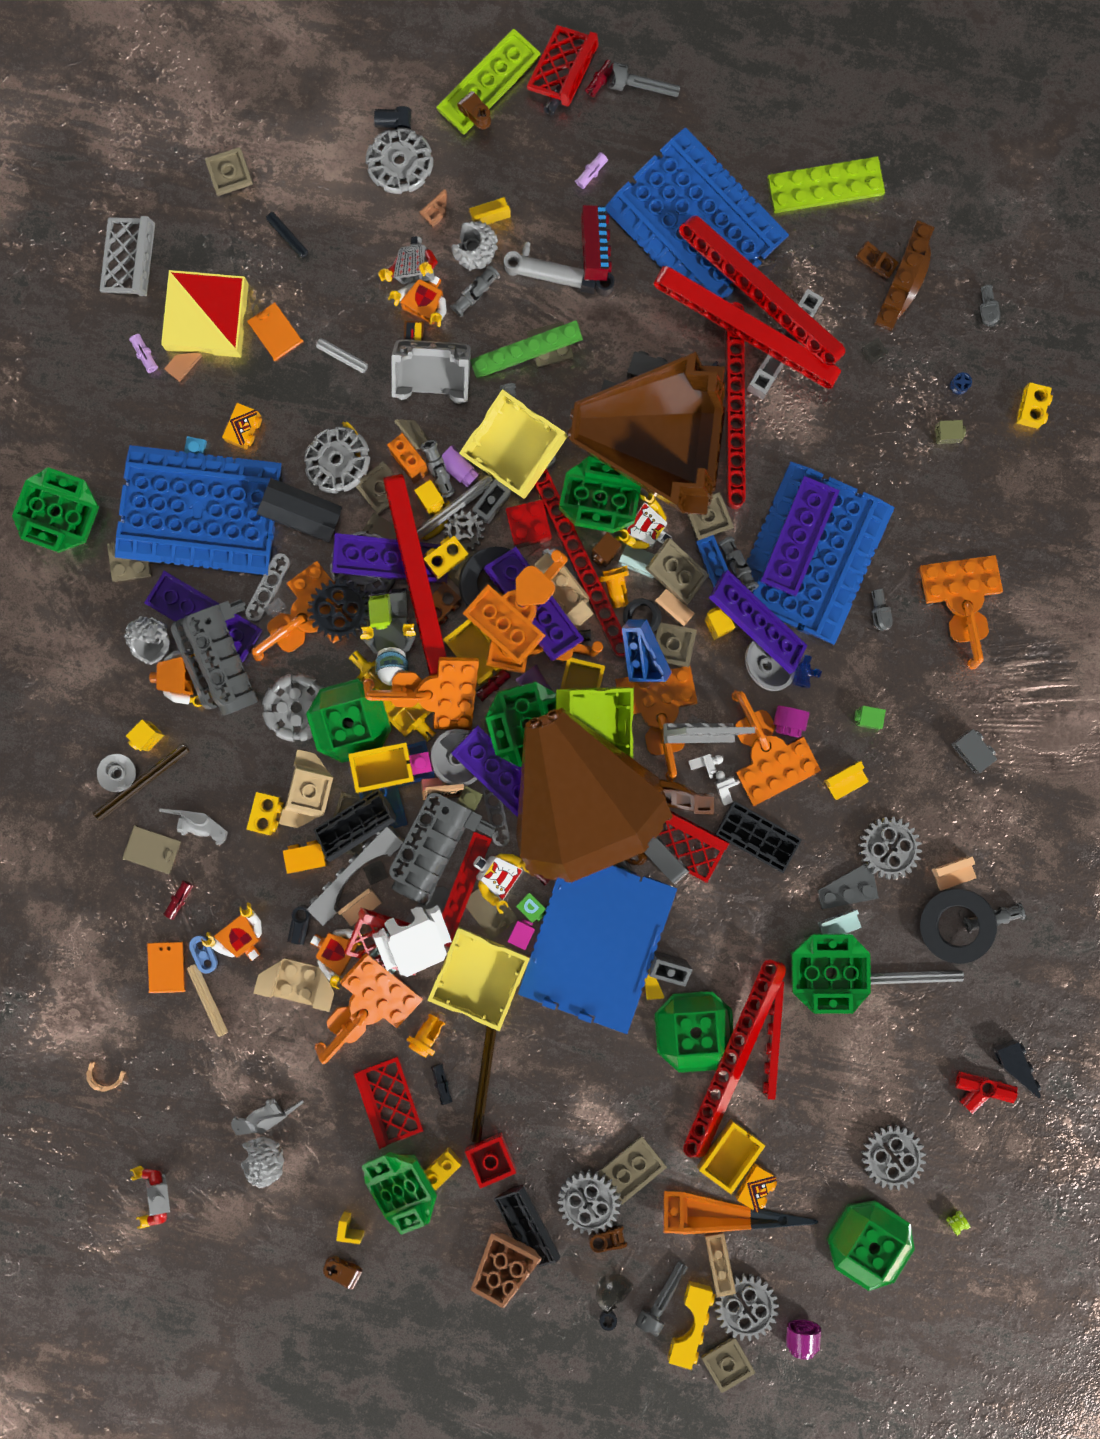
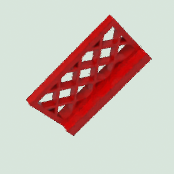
M557 25L527 84V90L561 100L562 105L569 107L599 46L597 33L590 31L589 35ZM559 33L567 35L568 38L558 42L557 36ZM578 39L584 40L582 45L575 47L573 41ZM571 43L572 49L563 52L561 46ZM558 48L560 53L551 57L550 51ZM575 53L576 59L568 62L566 56ZM563 58L565 64L555 67L553 61ZM551 63L553 69L543 72V65ZM568 69V75L560 78L558 72ZM555 73L558 79L548 83L546 77ZM543 78L544 85H534L535 81ZM560 84L562 88L558 93L552 91L550 87Z
M671 811L672 819L665 821L668 830L661 831L659 835L669 832L672 842L666 845H673L678 858L690 854L693 864L686 866L690 871L689 874L708 883L729 842ZM678 829L683 831L685 839L674 842L671 831ZM695 838L700 840L702 847L691 850L688 840ZM686 841L689 851L678 854L675 844ZM713 847L719 850L715 858L708 859L705 849ZM703 850L706 860L695 863L692 853ZM707 863L709 871L706 877L698 873L696 866Z
M361 907L358 913L359 919L344 953L361 959L364 953L367 952L369 954L368 951L377 946L374 943L366 947L364 939L379 932L382 928L388 932L384 923L393 917ZM394 918L397 925L400 927H405L411 924ZM362 924L370 925L372 931L361 936L360 929ZM361 941L364 949L358 952L352 951L353 945ZM380 955L373 957L384 966Z
M398 1057L353 1072L379 1149L423 1131ZM395 1062L398 1070L393 1077L384 1071L387 1065ZM375 1070L381 1073L376 1084L368 1081L367 1072ZM383 1075L393 1079L389 1089L378 1085ZM395 1080L404 1086L401 1095L391 1091ZM370 1084L374 1086L373 1091L371 1090ZM376 1088L387 1092L382 1102L374 1098ZM389 1093L399 1097L395 1108L385 1104ZM402 1099L410 1104L407 1114L397 1110ZM383 1106L393 1110L389 1121L380 1116ZM395 1112L406 1116L401 1127L391 1123ZM408 1118L416 1121L417 1129L412 1131L404 1129ZM389 1125L400 1129L397 1136L388 1139L386 1133Z

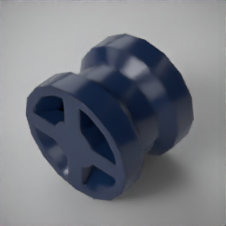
M958 373L950 382L951 391L957 395L964 394L971 387L972 378L967 373Z

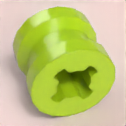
M960 1210L953 1217L949 1216L946 1218L957 1236L962 1230L970 1228L968 1221Z

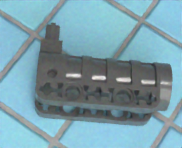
M242 599L230 604L229 601L212 606L179 619L171 625V632L202 706L206 709L219 707L222 716L258 702L256 694L249 683L247 672H245L241 663L240 655L234 646L233 638L226 627V620L234 618V614L245 610L244 606L246 605L245 602H242ZM183 626L184 630L179 631L178 627ZM186 641H189L193 647L191 652L187 651L184 647ZM198 662L199 665L193 667V663ZM201 677H204L207 681L205 688L199 683ZM213 698L214 701L208 703V699Z
M431 793L426 798L390 867V876L395 880L391 888L415 902L426 905L465 828L474 832L478 830L492 837L496 826L482 820L483 816L438 793ZM437 796L439 797L438 801L440 802V805L434 806L433 810L436 811V813L434 814L433 812L427 811L426 809L427 807L432 808L433 802H431L432 799L430 798H435ZM425 814L431 816V822L428 825L422 822V817ZM420 825L423 828H427V830L421 831L420 836L422 837V839L416 841L415 845L418 846L416 848L415 846L409 845L408 843H414L416 837L413 835L414 833H419L421 828H418L417 826ZM407 848L413 851L411 859H407L404 855ZM403 862L409 863V865L406 864L402 868L404 874L398 876L396 868H400Z

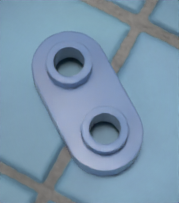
M196 936L189 943L191 954L199 971L211 973L218 965L215 953L210 946H203L202 949H199L197 944L202 942L201 938L204 941L208 939L205 936ZM206 960L211 961L210 967L205 965Z

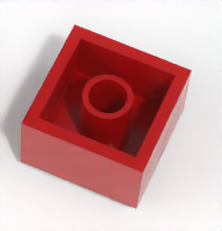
M543 499L505 508L514 548L517 547L518 549L552 540Z
M502 1132L479 1143L472 1144L465 1149V1154L480 1189L517 1172L516 1165Z

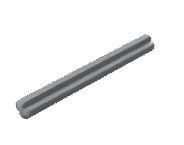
M490 475L484 477L416 529L418 537L421 539L446 521L448 517L454 515L455 512H458L487 490L494 481Z
M960 970L871 973V984L957 982L964 980V973Z

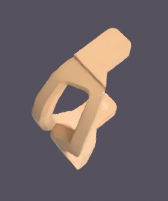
M90 1062L86 1076L87 1082L94 1090L105 1092L116 1088L122 1083L125 1071H121L119 1079L111 1086L98 1084L92 1073L95 1062Z

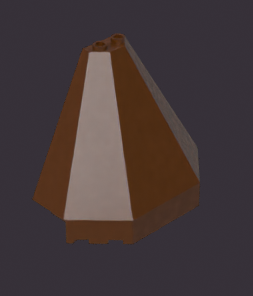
M694 352L575 402L574 408L571 409L572 427H569L568 438L572 443L682 514L707 515L708 506H710L713 498L712 491L716 489L725 416V406H723V399L725 397V382H723L725 367L702 365L697 352Z
M563 708L551 710L548 714L539 718L535 717L525 723L516 839L520 858L523 859L530 875L534 877L536 875H543L544 878L552 880L562 878L565 882L572 883L644 853L649 848L648 843L652 838L656 839L664 829L663 824L665 821H670L673 817L665 800L666 796L659 778Z

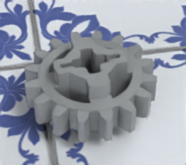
M461 510V515L459 516L455 512L454 519L448 517L450 524H444V527L448 529L443 532L444 535L451 538L452 528L456 530L455 537L460 543L462 541H470L465 544L461 543L467 552L468 548L475 550L474 545L480 546L479 539H484V535L481 533L485 532V528L480 527L483 524L482 520L477 521V514L472 517L471 511L465 515L464 511ZM474 526L477 528L476 536L472 533ZM466 528H468V534L463 533L461 535L460 529L465 530Z

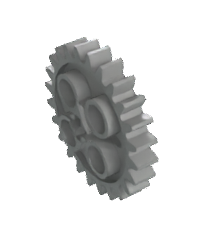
M884 817L882 822L880 819H877L875 824L870 823L869 827L871 830L864 829L863 831L866 836H860L864 843L858 844V846L864 849L859 852V854L865 855L861 861L868 862L865 868L872 867V874L878 872L879 878L885 874L886 879H890L891 875L893 879H898V874L901 877H905V871L911 873L910 866L917 867L914 860L921 859L916 854L922 852V850L917 849V846L922 843L915 840L919 835L912 834L915 828L908 829L909 822L902 825V819H898L895 822V817H890L889 821L887 817ZM885 830H889L891 833L889 840L884 836ZM902 841L905 842L907 845L905 851H903L900 848V843ZM893 844V845L891 846V849H892L893 851L888 852V851H889L888 845ZM875 845L880 847L881 852L879 855L874 853ZM891 856L894 857L896 860V865L894 867L891 866L889 863V859Z
M887 1125L886 1131L880 1127L879 1134L873 1131L875 1137L868 1136L867 1138L870 1143L863 1144L867 1151H861L866 1156L861 1161L867 1164L863 1168L865 1171H870L868 1177H874L873 1182L875 1184L880 1182L882 1188L887 1184L889 1190H892L893 1185H895L897 1190H900V1184L908 1188V1181L915 1184L913 1177L920 1178L917 1172H924L920 1164H926V1161L921 1159L926 1153L920 1151L924 1146L917 1144L920 1139L918 1137L913 1138L914 1133L912 1131L907 1133V1128L905 1127L900 1131L898 1125H895L894 1130L890 1125ZM899 1139V1145L896 1148H892V1141ZM883 1143H885L887 1147L890 1149V1151L895 1155L896 1159L899 1161V1163H901L905 1171L902 1172L899 1166L892 1160L890 1154L883 1147ZM879 1151H884V1157L877 1160L876 1154ZM911 1155V1161L907 1164L903 1163L904 1157ZM896 1167L894 1175H888L889 1168Z
M581 1170L579 1177L576 1173H573L572 1179L567 1178V1184L563 1183L562 1191L558 1194L561 1198H559L557 1203L562 1205L559 1208V1212H565L562 1219L568 1218L567 1225L573 1223V1230L579 1227L581 1234L585 1229L588 1235L591 1234L592 1230L598 1234L600 1228L605 1232L607 1225L612 1227L613 1221H617L618 1216L616 1214L620 1213L621 1209L618 1207L622 1203V1201L617 1199L621 1194L614 1193L617 1186L611 1187L612 1179L605 1181V1174L600 1178L598 1171H596L595 1175H592L591 1170H588L587 1175H585ZM588 1187H595L597 1192H591ZM577 1195L581 1201H575L572 1196ZM598 1204H605L607 1209H601ZM582 1213H588L590 1218H585Z
M743 1273L742 1279L739 1280L735 1275L734 1285L736 1293H740L753 1315L757 1318V1321H753L736 1294L715 1299V1303L720 1305L714 1308L715 1312L719 1313L716 1315L717 1320H722L720 1326L721 1328L726 1326L725 1331L727 1334L732 1331L733 1338L739 1334L741 1341H743L744 1336H747L748 1340L751 1341L752 1335L759 1339L758 1333L761 1332L765 1336V1328L772 1330L769 1323H776L773 1316H777L779 1313L774 1308L779 1307V1304L773 1301L777 1299V1296L772 1294L774 1291L772 1287L767 1288V1281L761 1284L759 1276L754 1280L753 1275L750 1274L749 1279H746ZM751 1289L754 1291L752 1296H744L746 1290ZM731 1301L738 1302L735 1308H729L728 1304ZM764 1306L765 1310L762 1313H756V1308ZM742 1318H748L747 1324L742 1325L739 1323Z

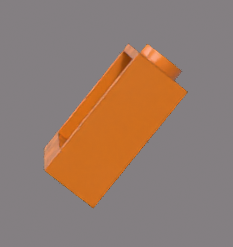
M403 433L387 444L391 455L413 484H416L429 474L426 463Z

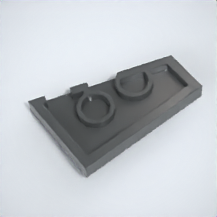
M868 862L817 890L822 910L879 898L874 874L871 873L873 868H865Z

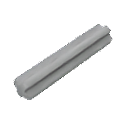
M323 338L318 340L316 344L318 349L361 373H365L368 364Z

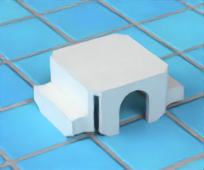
M438 905L431 909H425L426 914L422 907L411 909L415 920L412 924L405 927L398 926L394 918L388 919L384 924L390 934V938H388L384 928L372 934L387 971L392 967H397L401 975L408 977L444 960L447 954L444 944L452 941Z

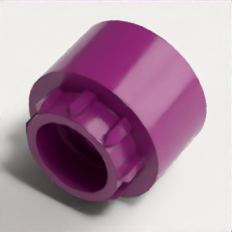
M777 705L773 722L776 725V733L799 738L802 731H806L810 712Z
M799 1319L790 1321L787 1324V1348L792 1356L798 1359L813 1358L820 1350L821 1327L809 1320Z

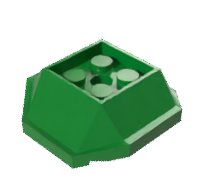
M588 456L580 464L566 472L559 510L575 526L614 533L635 523L641 487L597 458Z
M47 467L42 472L25 480L12 518L20 539L60 553L86 543L99 510V505L85 480ZM60 508V514L54 516V510Z
M359 678L321 688L306 713L317 751L342 763L349 761L348 754L381 748L392 730L384 701L367 700L364 693V682ZM344 718H351L353 720V726H346L344 724Z
M536 681L497 692L485 715L493 748L497 756L518 767L522 766L525 728L522 727V722L525 719L539 718L548 714L551 710H555V692Z
M811 934L791 953L792 993L812 1013L853 1014L871 994L870 953L852 934ZM833 967L835 974L833 977L828 978L826 971L828 968Z
M712 991L673 993L654 1013L657 1053L679 1073L717 1070L734 1031L732 1008ZM694 1027H699L701 1030L700 1035L697 1037H693L690 1034L691 1029Z
M388 1152L362 1165L367 1188L385 1219L395 1226L401 1235L421 1228L430 1222L437 1192L415 1155H399Z
M876 1200L858 1204H847L827 1236L834 1268L868 1291L893 1284L915 1250L911 1224ZM871 1243H877L875 1250H869Z

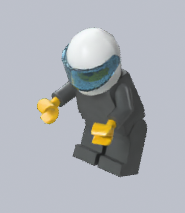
M407 588L390 589L389 597L393 617L391 624L387 628L377 630L376 627H361L363 634H361L360 638L364 640L373 653L377 654L375 675H378V678L383 683L392 686V679L396 673L402 671L409 672L406 654L410 651L416 636L414 624H408ZM387 589L371 590L368 596L370 598V596L387 594Z

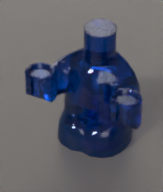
M804 655L803 662L799 663L795 670V676L791 682L793 685L810 689V676L820 678L822 671L811 669L810 662L812 656Z

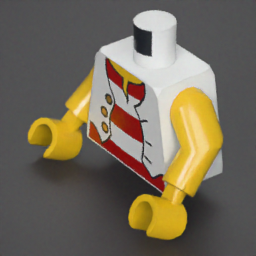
M648 492L647 498L644 495L640 496L647 503L644 502L636 514L635 523L630 525L627 530H619L622 533V537L615 536L616 540L623 541L633 549L652 548L656 541L663 544L667 538H672V536L663 531L667 525L666 516L661 505L650 492Z
M498 854L496 857L491 855L487 861L479 856L474 861L473 866L480 870L476 879L479 881L478 887L481 895L491 905H496L497 911L503 914L499 907L505 905L508 908L507 902L503 899L522 873L521 867L527 873L529 871L526 869L523 859L513 854Z

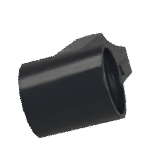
M398 106L395 109H375L374 125L375 127L411 129L412 110L406 106Z
M300 905L292 911V921L287 942L304 945L309 920L312 916L307 910L308 906ZM298 910L305 911V919H300L298 917Z

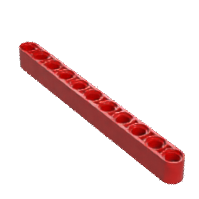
M696 215L691 216L679 227L680 235L825 365L833 366L844 356L845 347L700 217Z
M663 266L653 283L661 292L824 388L832 389L841 373L840 368L836 365H825L804 346L670 267Z
M739 302L731 303L744 311V307ZM725 329L726 502L729 508L735 510L743 505L746 498L744 340ZM731 347H736V348H738V349H739V353H733V352H731L730 348H731ZM735 365L740 371L733 372L730 367ZM737 384L740 390L735 391L730 385ZM731 403H738L740 408L733 409ZM737 421L740 427H732L731 422ZM731 440H738L740 446L734 447L731 444ZM731 459H739L740 465H733ZM738 477L741 483L734 484L731 478ZM734 495L739 496L741 502L734 503L731 497Z
M545 469L543 472L546 477L545 480L537 481L534 487L540 499H543L545 510L578 577L581 587L589 596L588 602L593 609L612 653L618 658L625 657V652L619 653L616 650V645H624L622 627L573 523L562 512L560 515H554L551 512L553 508H559L561 498L549 472ZM550 490L554 495L551 498H546L543 493ZM566 524L570 530L564 533L560 531L559 527ZM571 541L576 542L578 545L574 550L569 549L567 546ZM582 558L586 561V564L583 567H579L575 561ZM590 575L594 578V582L586 584L583 578ZM595 592L600 593L602 599L594 601L591 595ZM601 610H608L610 617L602 618L599 614ZM616 627L618 634L615 636L609 635L608 628Z
M403 473L383 477L429 676L438 674L439 657L447 656Z
M766 960L759 971L684 1143L683 1150L688 1157L702 1158L710 1148L785 976L786 967L782 962ZM775 965L776 970L774 973H772V968ZM767 983L768 989L765 991L764 986ZM758 1001L760 1002L759 1009L756 1007ZM750 1019L752 1020V1025H751V1027H749V1021H750ZM742 1037H744V1044H743V1045H741V1039H742ZM734 1055H736L735 1063L733 1062ZM728 1073L729 1078L726 1081L725 1076ZM719 1090H720L721 1096H720V1098L718 1099L717 1094H718V1092H719ZM711 1108H712V1110H713V1115H712V1116H710V1110H711ZM703 1126H704V1128H705V1133H704V1135H703V1133H702V1128H703ZM695 1145L697 1146V1151H696V1153H695V1151H694V1146H695Z

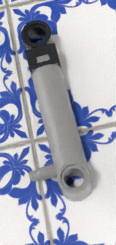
M528 241L525 242L521 255L516 251H511L504 257L505 272L511 276L522 275L580 288L582 292L594 294V289H596V292L601 296H608L614 290L615 279L611 273H608L607 280H584V269L528 257L530 252V242ZM516 261L518 264L516 266H510L509 262ZM606 281L610 285L608 287H603L600 285V283Z

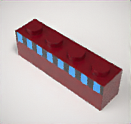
M583 205L581 227L584 280H607L608 273L612 271V261H608V257L611 255V245H607V241L610 240V229L606 228V225H609V214H606L605 206Z

